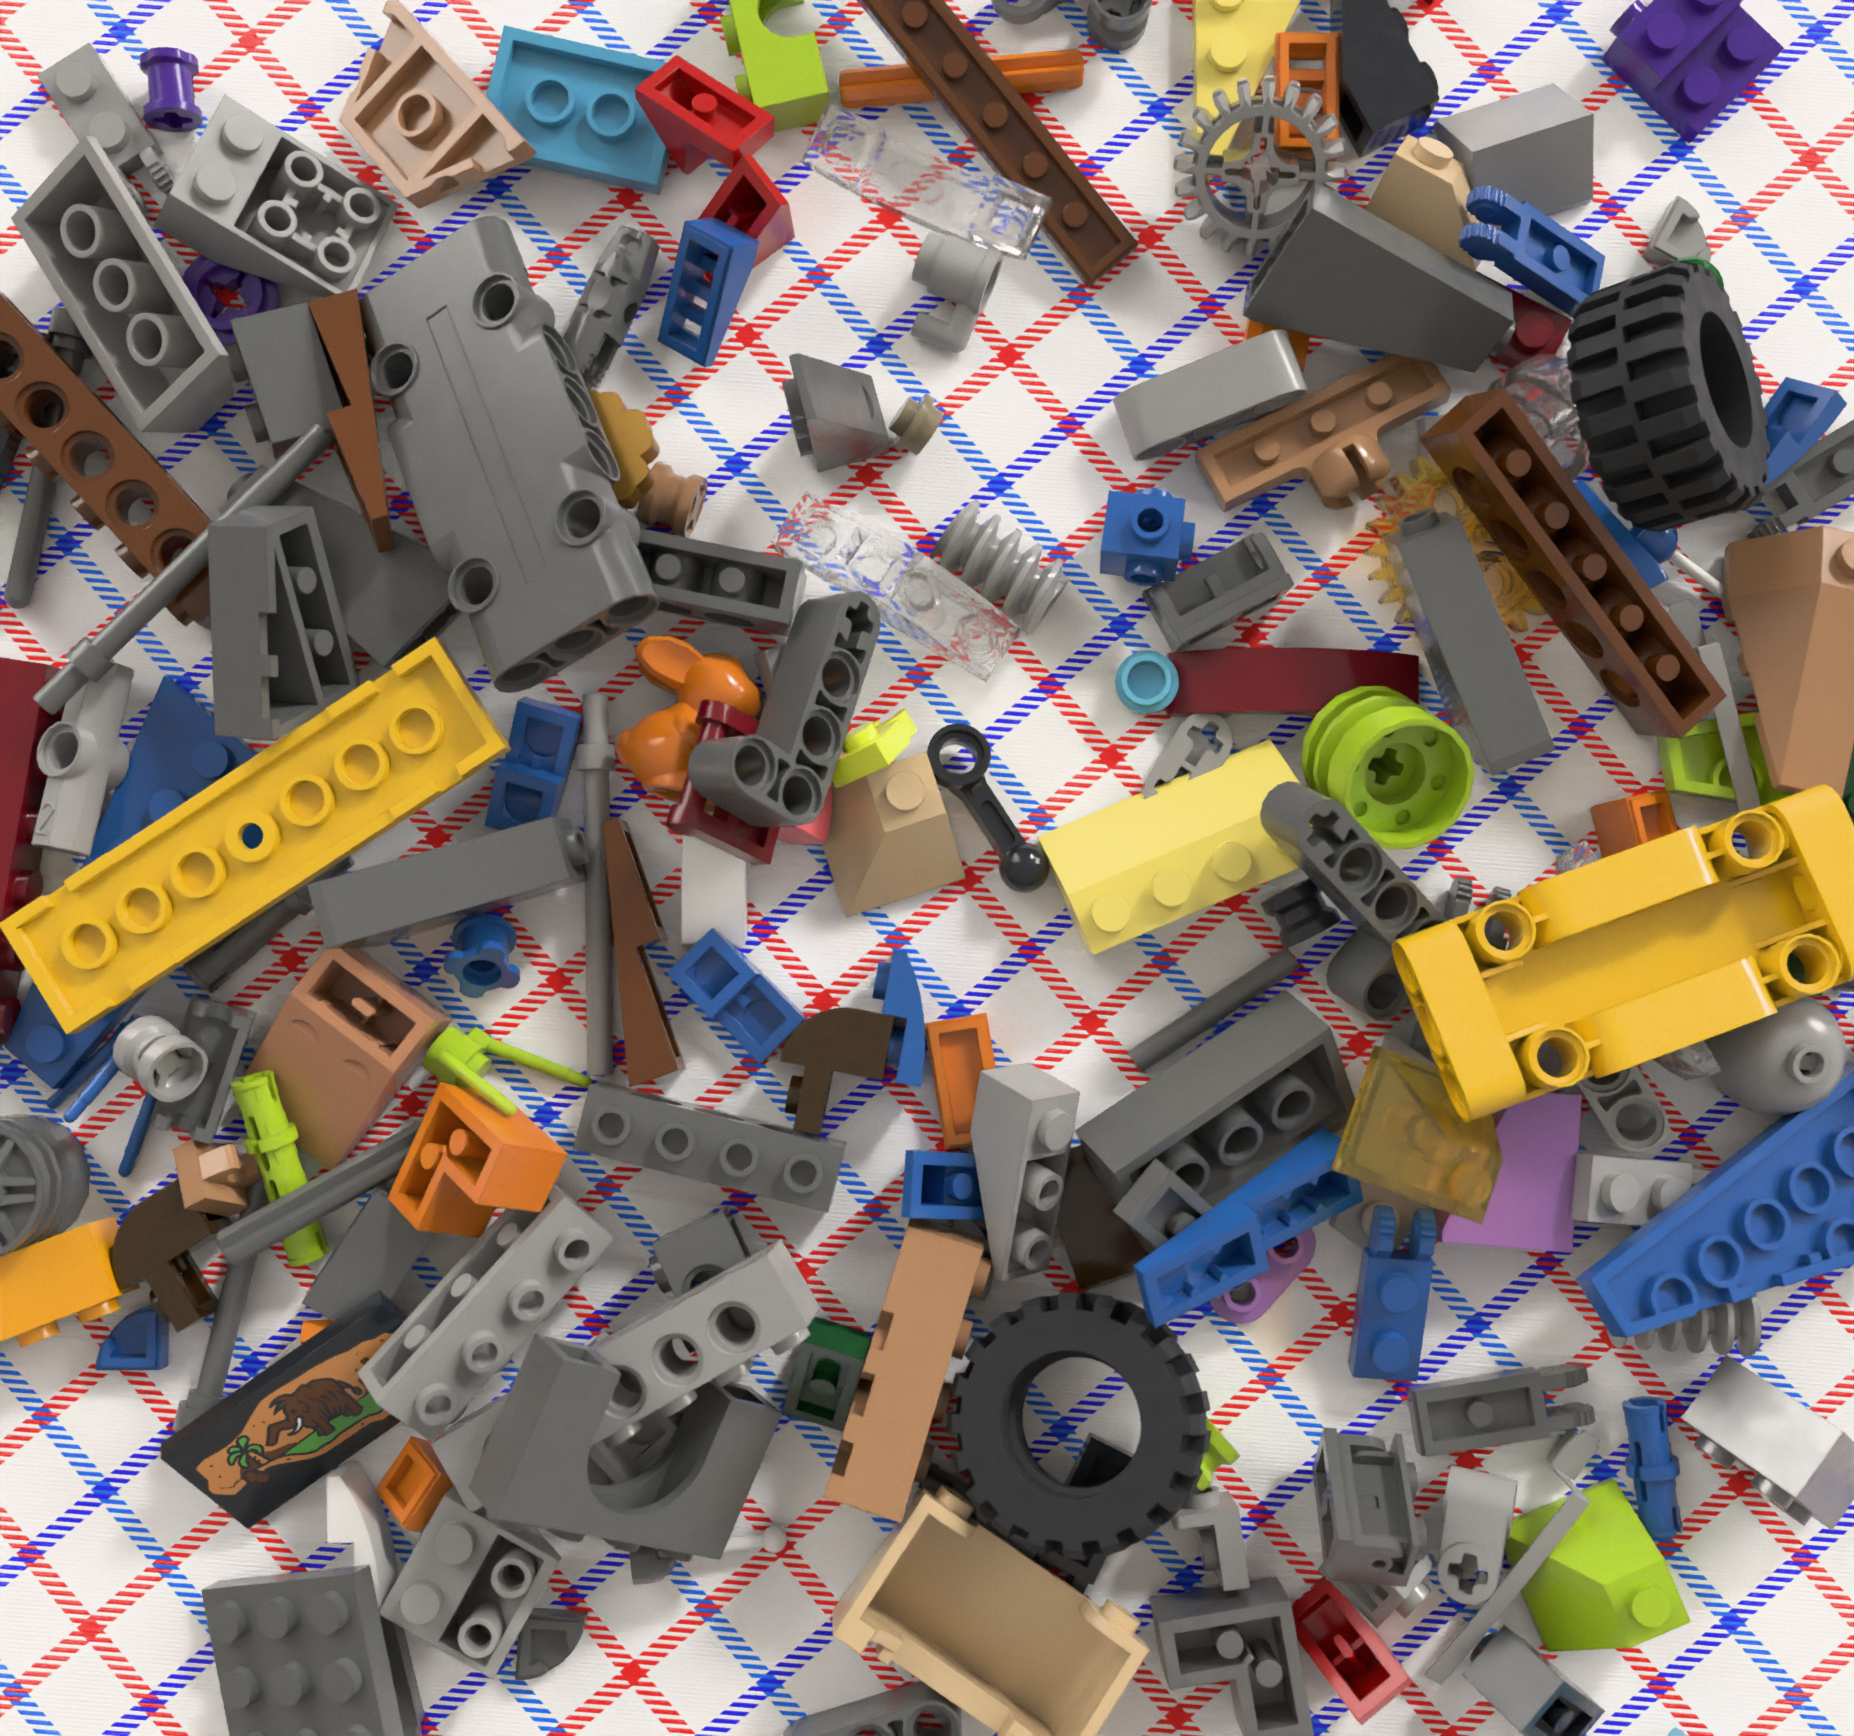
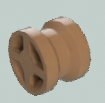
M658 461L651 468L654 484L645 494H642V498L639 501L637 519L639 522L650 526L657 522L669 525L675 535L688 538L693 532L701 514L708 481L706 478L696 474L687 478L674 473L671 465Z

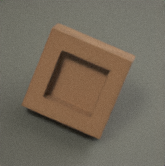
M192 1139L173 1149L184 1209L231 1217L250 1207L246 1188L262 1177L254 1154L245 1153L239 1156L236 1145L207 1144Z

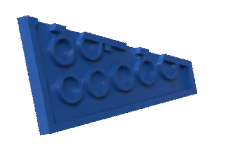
M163 676L130 753L129 768L126 776L115 788L95 835L91 855L85 858L82 868L124 843L259 753L242 738L215 736L214 714L176 681ZM251 824L244 829L242 835L244 844L250 849H254L261 844L263 832L258 825ZM33 981L5 1048L52 1089L60 1088L89 1059L150 987L80 1033L66 1035Z
M1854 1064L1845 1066L1841 1081L1828 1098L1808 1110L1780 1117L1575 1279L1612 1337L1637 1335L1695 1316L1696 1312L1723 1303L1739 1302L1754 1297V1293L1776 1286L1785 1287L1854 1264Z

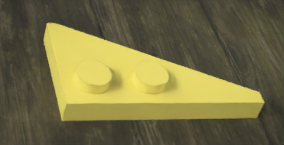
M1192 0L1194 110L1197 106L1206 108L1215 117L1219 111L1214 105L1213 92L1221 88L1226 92L1232 104L1240 100L1237 93V80L1244 77L1250 83V95H1256L1274 56L1276 32H1287L1301 0ZM1194 121V131L1202 133L1204 130ZM1241 121L1231 126L1218 138L1210 154L1222 155L1223 150L1229 149ZM1207 175L1208 182L1213 180L1214 176Z

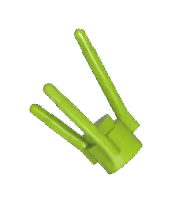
M450 1026L434 1041L422 1062V1067L438 1078L436 1081L437 1086L439 1083L472 1088L507 1116H512L516 1113V1106L483 1079L492 1062L484 1055L486 1052L582 1088H589V1085L592 1084L589 1076L493 1039L478 1027L473 1028L466 1035L457 1027Z

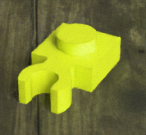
M905 708L899 710L893 717L883 723H880L879 720L873 723L870 721L847 732L832 777V782L836 789L889 766L911 742L910 737L917 732V728Z

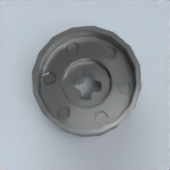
M13 1114L0 1116V1256L63 1233L78 1219L89 1197L90 1167L82 1144L66 1126L43 1115Z

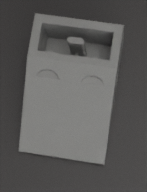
M224 94L169 192L154 227L213 262L324 298L358 287L399 204Z

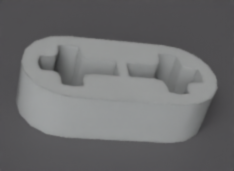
M1195 713L1188 716L1178 726L1145 779L1141 789L1144 799L1158 794L1154 790L1156 782L1158 781L1161 784L1169 783L1174 779L1179 769L1186 774L1191 772L1187 780L1189 781L1223 766L1233 746V733L1228 722L1217 714ZM1206 725L1211 726L1215 730L1212 741L1219 746L1218 752L1206 751L1193 766L1185 761L1194 745V741L1187 736L1189 729L1199 732Z

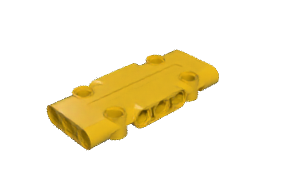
M1826 784L1818 785L1755 809L1741 811L1730 818L1698 829L1697 826H1692L1559 874L1518 891L1517 896L1493 902L1484 908L1396 939L1392 943L1395 965L1448 1096L1458 1115L1463 1121L1468 1123L1554 1090L1572 1086L1576 1082L1589 1077L1600 1078L1695 1044L1777 1013L1778 1007L1807 996L1822 993L1829 988L1853 980L1854 824L1843 801L1834 789ZM1733 831L1743 835L1749 842L1751 849L1749 859L1742 857L1734 849L1732 844ZM1488 919L1497 920L1506 927L1510 938L1506 951L1496 949L1487 941L1484 928ZM1790 953L1798 957L1803 964L1805 974L1802 983L1793 979L1788 972L1787 959ZM1542 1042L1549 1043L1560 1054L1561 1068L1555 1077L1543 1072L1538 1064L1537 1052Z

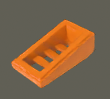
M1276 32L1273 60V76L1275 78L1274 97L1282 98L1285 88L1291 80L1298 81L1300 87L1322 88V93H1317L1323 102L1317 114H1321L1322 117L1326 114L1334 113L1338 120V126L1333 132L1324 137L1323 140L1334 137L1339 138L1338 33ZM1289 60L1323 61V69H1289ZM1300 93L1296 105L1300 107L1314 93ZM1275 118V145L1284 152L1297 154L1298 159L1313 160L1312 148L1301 131L1289 122ZM1337 157L1329 159L1328 161L1336 162ZM1270 166V171L1274 173L1276 168Z

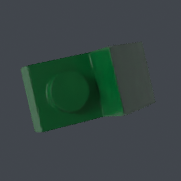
M814 1317L807 1327L810 1336L800 1344L782 1413L843 1432L866 1360L871 1337L867 1332Z

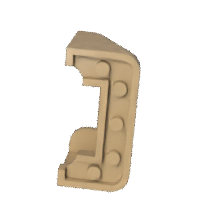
M941 1484L936 1493L930 1489L923 1488L904 1513L901 1523H896L833 1609V1636L860 1655L866 1646H871L873 1642L877 1643L876 1653L879 1660L886 1665H889L891 1660L993 1730L997 1733V1736H1096L1149 1652L1146 1643L1135 1633L1141 1622L1111 1599L1107 1598L1103 1606H1099L972 1518L970 1514L975 1507L950 1487Z

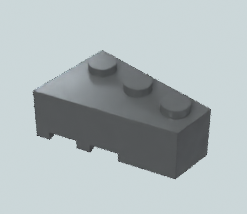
M253 506L207 525L215 736L273 741L323 712L325 708L360 686L313 506Z

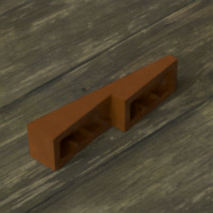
M356 288L307 303L335 386L344 404V408L326 413L331 436L334 440V448L378 553L393 549L394 542L373 386L369 376L370 364L366 335L363 328L358 290Z
M615 817L602 822L628 1082L629 1087L686 1068L645 951L647 947L667 941L668 937L628 823L619 817Z

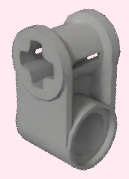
M1450 1466L1442 1512V1524H1444L1437 1571L1441 1587L1451 1599L1462 1604L1476 1605L1486 1601L1495 1592L1502 1570L1506 1539L1509 1540L1518 1480L1459 1466ZM1465 1554L1476 1556L1477 1568L1486 1571L1479 1572L1475 1582L1463 1579V1568L1455 1565L1462 1562Z

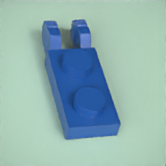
M1481 186L1470 190L1465 208H1467V212H1470V215H1474L1475 219L1481 223L1473 222V224H1467L1466 227H1462L1458 244H1460L1459 248H1463V251L1468 252V255L1476 260L1494 261L1496 268L1571 317L1586 297L1600 289L1605 255L1528 202H1519L1508 193H1502L1503 190H1498L1497 187ZM1491 225H1500L1501 230H1496V226L1493 227Z
M1376 1205L1373 1210L1368 1247H1363L1348 1360L1349 1369L1354 1378L1417 1382L1433 1269L1431 1257L1434 1255L1437 1229L1435 1214L1432 1208L1417 1207L1411 1221L1408 1250L1393 1249L1394 1235L1396 1233L1395 1211L1389 1205Z

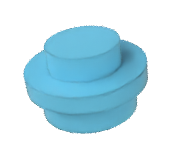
M1145 650L1130 655L1121 663L1116 673L1115 687L1119 699L1128 709L1139 714H1154L1164 710L1172 703L1178 691L1179 678L1177 670L1170 659L1159 652Z

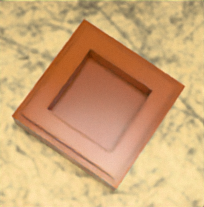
M411 1436L375 1491L405 1530L421 1533L436 1511L443 1496L453 1486V1483L429 1441Z

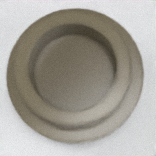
M926 393L919 402L908 397L890 423L888 429L896 434L892 447L897 451L901 452L906 448L917 456L938 428L944 413L933 406L935 399Z

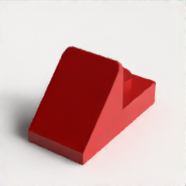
M675 55L635 88V99L679 169L686 175L691 174L709 157L714 158L732 170L742 155H753L774 137V116L678 55Z

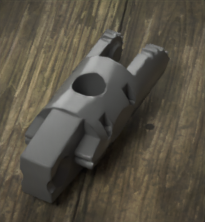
M620 226L596 263L571 315L570 324L563 337L575 357L585 385L589 390L592 387L596 388V385L601 383V379L605 377L604 373L608 370L617 349L622 346L647 292L660 249L652 236L626 226Z

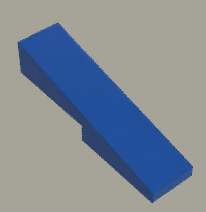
M1324 1126L1134 1265L1147 1320L1155 1328H1158L1269 1270L1266 1251L1363 1202L1354 1148Z

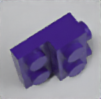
M1636 0L1610 28L1609 31L1616 36V39L1601 60L1690 144L1782 52L1784 47L1740 6L1744 0H1653L1647 7L1640 0Z

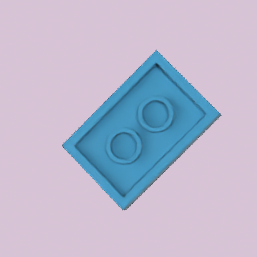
M504 25L486 96L537 151L530 160L521 164L660 195L670 153L635 99V88L667 62Z

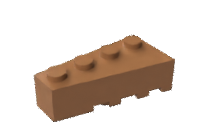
M910 1218L823 1498L901 1523L913 1482L924 1483L935 1445L926 1443V1438L932 1419L943 1422L950 1401L952 1383L944 1381L950 1359L954 1357L962 1360L969 1340L973 1322L963 1319L969 1295L981 1298L988 1279L992 1261L982 1257L984 1238L923 1218Z

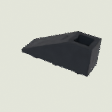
M1330 0V33H1338L1339 122L1360 159L1424 126L1440 99L1438 95V82L1429 64L1424 61L1420 62L1409 42L1408 27L1402 13L1395 7L1391 8L1387 0Z

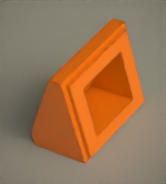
M1666 789L1594 805L1591 808L1602 859L1678 831L1669 792H1666Z

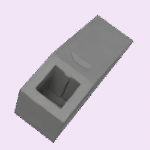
M1030 1063L980 1071L970 1129L994 1278L1000 1282L1049 1269L1081 1093Z

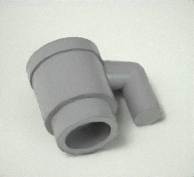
M929 232L917 255L912 272V280L927 286L929 293L956 303L949 323L919 312L914 321L911 336L953 353L963 351L968 344L978 316L983 312L992 294L1001 269L1003 254L991 249H984L950 234L945 238Z

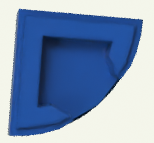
M152 1304L132 1312L118 1323L100 1346L95 1370H161L167 1367L169 1323L159 1317Z

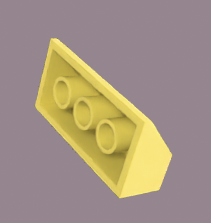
M1271 739L1228 756L1223 766L1189 781L1187 780L1191 772L1177 777L1169 783L1166 782L1154 787L1158 794L1144 799L1143 792L1037 836L1041 849L1049 860L1050 870L1085 953L1095 955L1299 868L1266 833L1261 824L1260 811L1268 792L1278 784L1287 781L1300 783Z

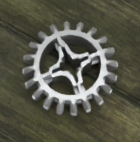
M1273 75L1264 76L1262 80V95L1251 96L1248 79L1246 77L1237 80V93L1240 100L1231 104L1226 92L1218 88L1213 92L1212 98L1219 113L1214 117L1206 108L1197 106L1192 114L1196 124L1204 131L1199 133L1183 129L1180 133L1179 142L1185 148L1195 153L1181 154L1174 157V170L1180 173L1193 174L1175 184V194L1177 197L1184 198L1197 195L1184 208V217L1190 221L1204 214L1208 215L1199 230V235L1204 240L1212 237L1219 228L1225 230L1221 238L1222 251L1230 252L1235 245L1237 237L1245 238V255L1247 257L1256 256L1258 239H1268L1269 250H1271L1315 181L1339 194L1336 189L1325 184V182H1338L1347 177L1345 165L1328 161L1346 152L1347 147L1344 138L1334 137L1323 140L1324 137L1333 132L1338 126L1335 114H1326L1315 121L1313 120V117L1320 110L1323 103L1322 98L1317 93L1309 96L1300 107L1297 106L1296 101L1301 89L1298 81L1291 80L1287 84L1282 98L1274 97L1275 78ZM1255 117L1251 138L1244 146L1239 149L1223 150L1222 155L1210 154L1215 142L1227 129L1242 120ZM1275 118L1287 121L1301 131L1312 148L1313 160L1298 159L1297 154L1284 152L1275 145ZM1265 137V154L1268 155L1269 166L1276 168L1273 174L1266 170L1267 179L1260 180L1259 194L1257 197H1254L1255 188L1251 170L1243 167L1246 161L1253 165L1252 156L1259 154L1261 138ZM1207 175L1221 176L1222 182L1234 183L1243 189L1246 195L1245 215L1232 211L1218 200L1208 183ZM1298 180L1308 181L1302 193L1289 206L1276 213L1264 216L1268 199L1275 190L1284 186H1297Z

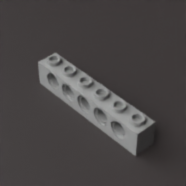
M781 1239L590 1346L615 1369L626 1370L634 1374L641 1385V1393H633L626 1390L618 1381L591 1446L602 1440L607 1449L619 1445L642 1428L639 1420L656 1410H659L663 1418L671 1416L698 1397L694 1389L712 1379H715L719 1387L727 1385L744 1375L754 1366L750 1358L770 1347L775 1355H780L810 1336L807 1327L821 1307ZM728 1307H740L748 1311L754 1320L755 1330L746 1332L737 1329L729 1320ZM679 1338L691 1343L697 1352L698 1362H686L679 1358L673 1349L672 1340ZM509 1392L458 1420L442 1433L434 1443H431L433 1450L470 1514L484 1506L468 1487Z

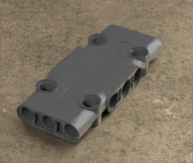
M489 216L474 219L368 291L359 302L364 332L374 357L369 371L370 382L376 392L389 398L396 420L388 424L387 431L426 541L438 564L450 575L447 587L449 599L455 608L468 614L494 687L498 691L510 693L530 689L646 620L658 609L659 598L641 553L637 548L641 533L639 521L632 512L618 504L611 485L620 479V470L575 357L564 338L554 328V310L546 300L533 292L528 279V271L510 226L506 221L498 217Z

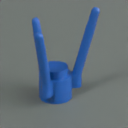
M133 1013L127 1022L122 1021L111 1038L47 1100V1106L50 1109L58 1108L99 1070L63 1115V1119L67 1123L76 1121L117 1072L121 1071L113 1059V1046L118 1035L128 1024L144 1016ZM146 1092L118 1169V1173L122 1177H127L131 1174L152 1121L151 1115L157 1099L148 1092Z

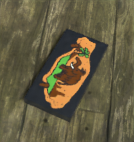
M378 1290L161 1443V1459L247 1529L251 1528L401 1422L377 1405L357 1373L408 1316L383 1292Z

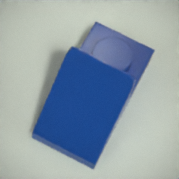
M919 1149L906 1150L901 1217L985 1220L974 1153Z

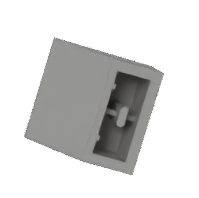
M453 1486L443 1496L379 1610V1614L487 1677L494 1679L562 1557L535 1526L527 1525L525 1530L520 1532L502 1528L487 1518L486 1513L488 1510L484 1506L470 1514L455 1486Z

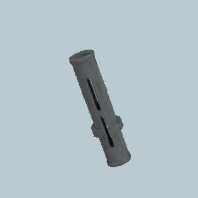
M348 856L185 963L183 968L187 975L204 991L208 990L211 994L215 993L237 969L250 960L299 914L305 916L314 909L307 885L343 875L355 865L352 857Z

